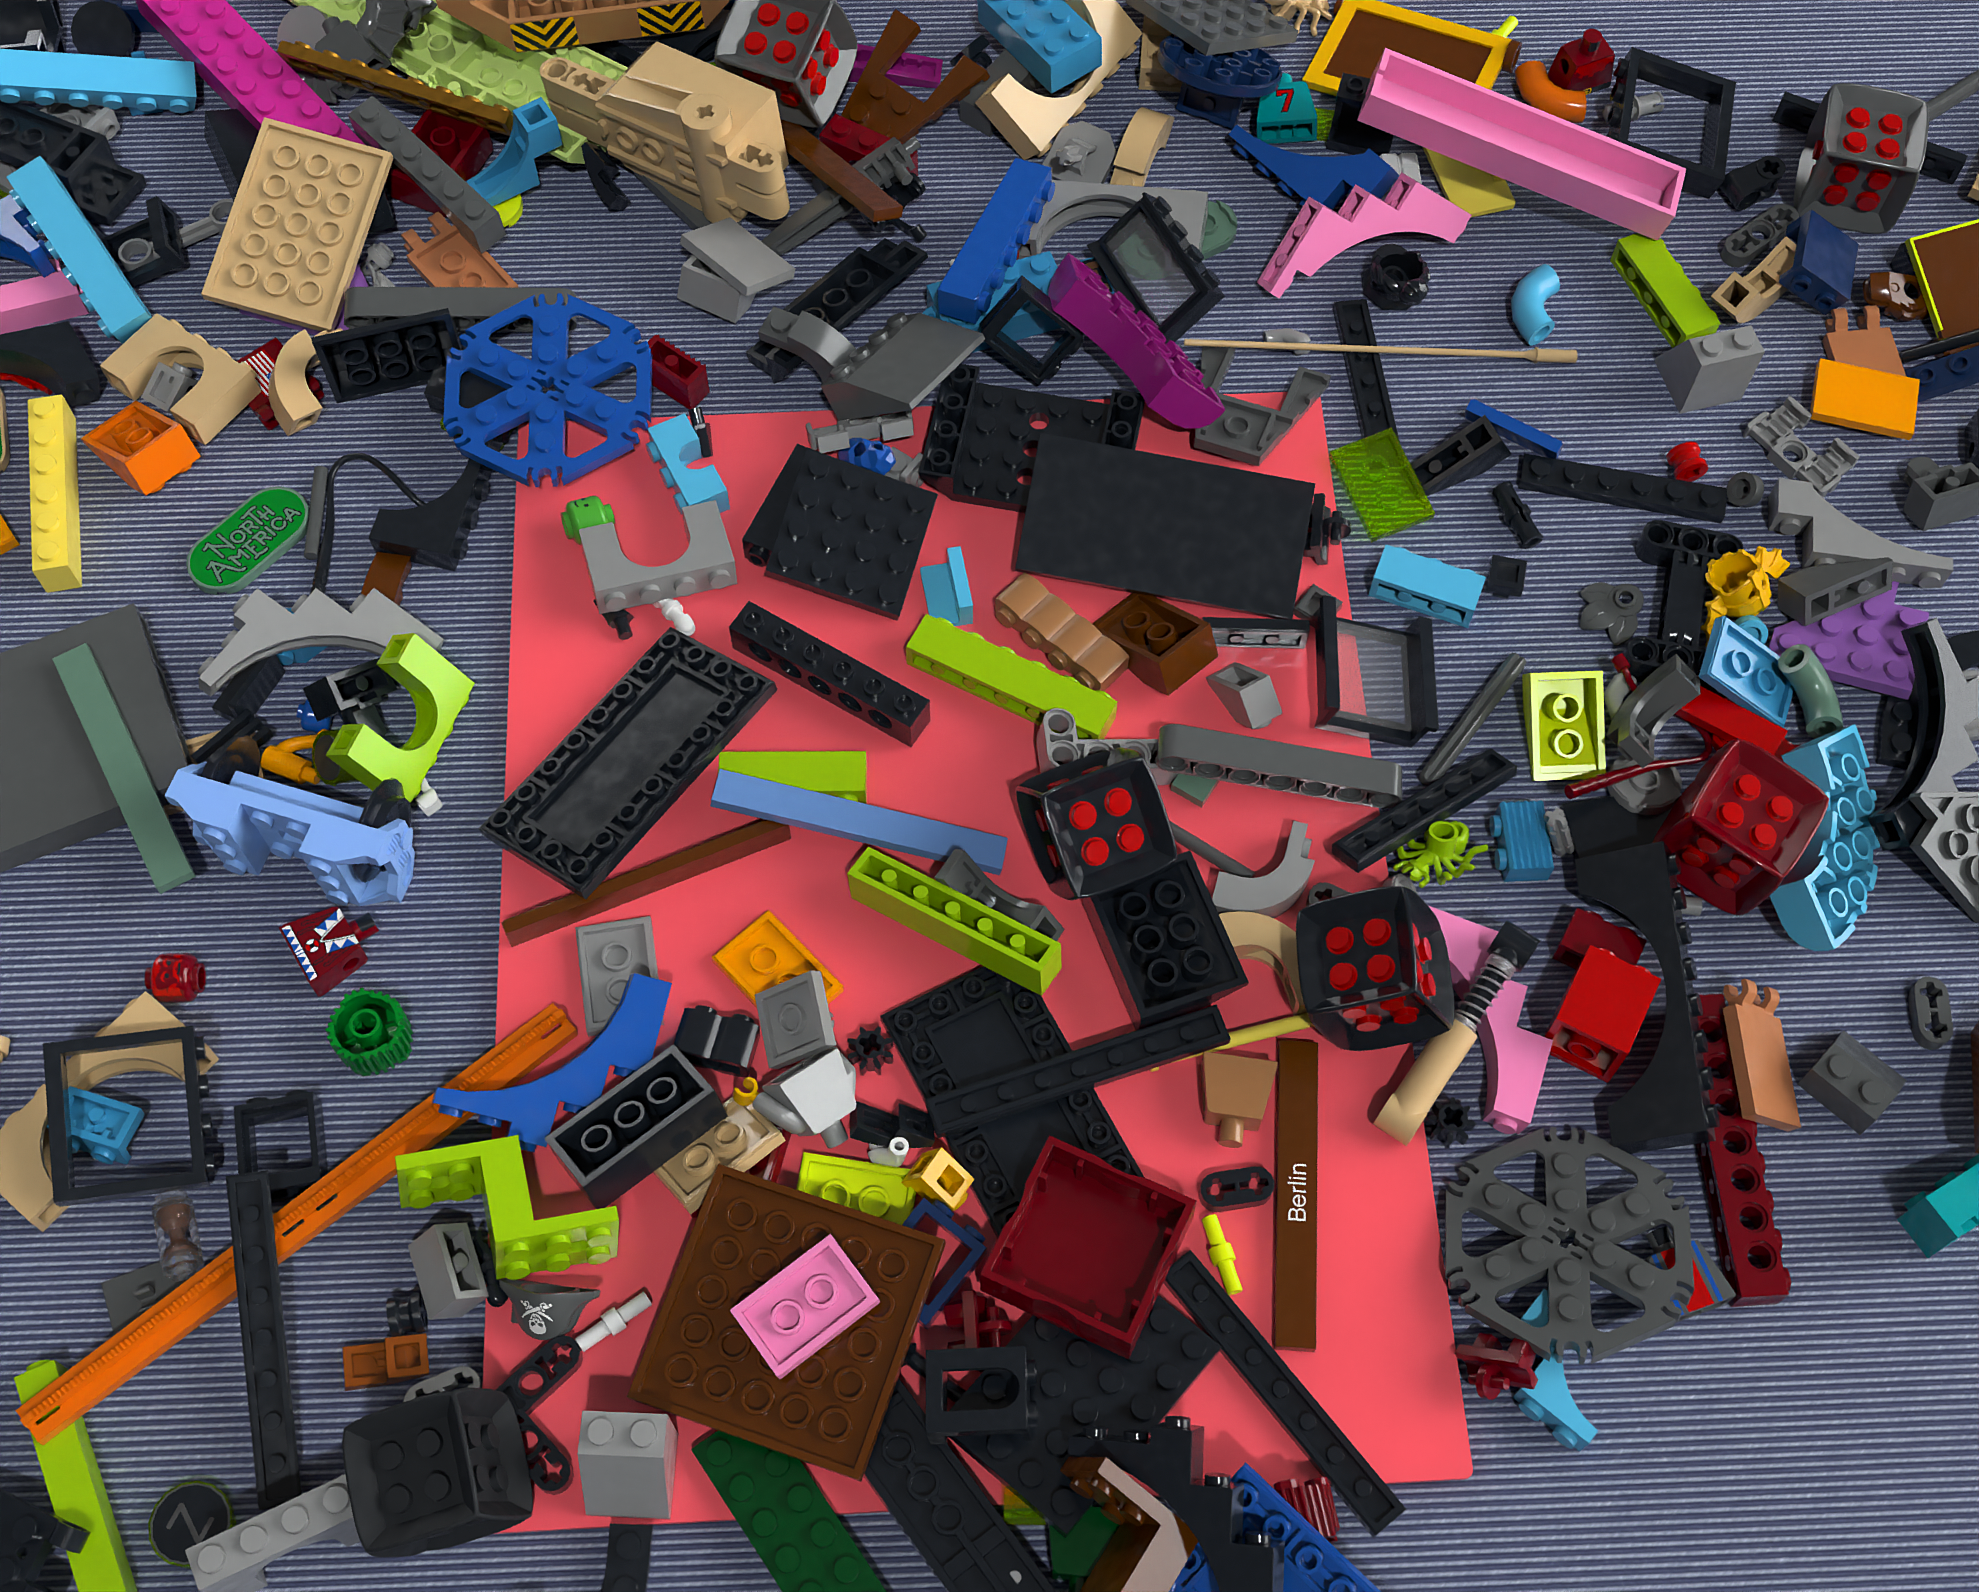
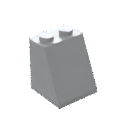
M1752 325L1688 339L1656 357L1654 362L1681 414L1741 400L1765 351Z
M582 1411L577 1455L587 1516L671 1519L679 1434L668 1414Z

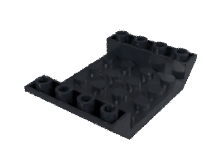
M959 364L941 381L919 476L953 501L1026 513L1031 485H1023L1018 482V479L1022 476L1032 477L1036 457H1029L1024 451L1029 448H1038L1040 432L1136 450L1145 400L1141 393L1117 389L1112 390L1110 404L983 384L979 383L980 367ZM1034 421H1043L1048 426L1044 429H1035L1030 424Z

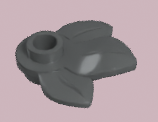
M1598 582L1587 586L1581 591L1582 598L1589 603L1582 612L1580 628L1582 630L1608 629L1614 646L1624 644L1635 634L1638 628L1636 615L1641 611L1644 603L1643 594L1638 587L1632 584H1620L1615 587L1605 582ZM1623 595H1628L1632 598V602L1623 604L1619 598Z

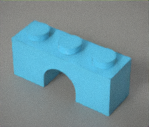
M685 413L647 428L650 442L646 444L648 454L653 463L659 461L662 469H659L660 475L666 488L673 487L676 493L673 495L680 514H682V507L716 500L720 513L730 509L727 489L713 464L702 469L686 467L691 462L701 459L702 454L699 438Z

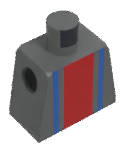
M1665 1226L1646 1235L1654 1255L1644 1260L1662 1270L1671 1269L1675 1265L1674 1239L1668 1226ZM1698 1240L1691 1241L1694 1292L1688 1305H1685L1678 1300L1670 1301L1674 1306L1682 1310L1679 1320L1675 1321V1323L1724 1306L1736 1296L1726 1278Z

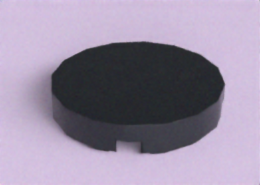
M103 0L91 1L80 7L74 15L71 35L73 44L80 54L128 57L134 49L136 41L134 40L135 26L129 14L120 6Z

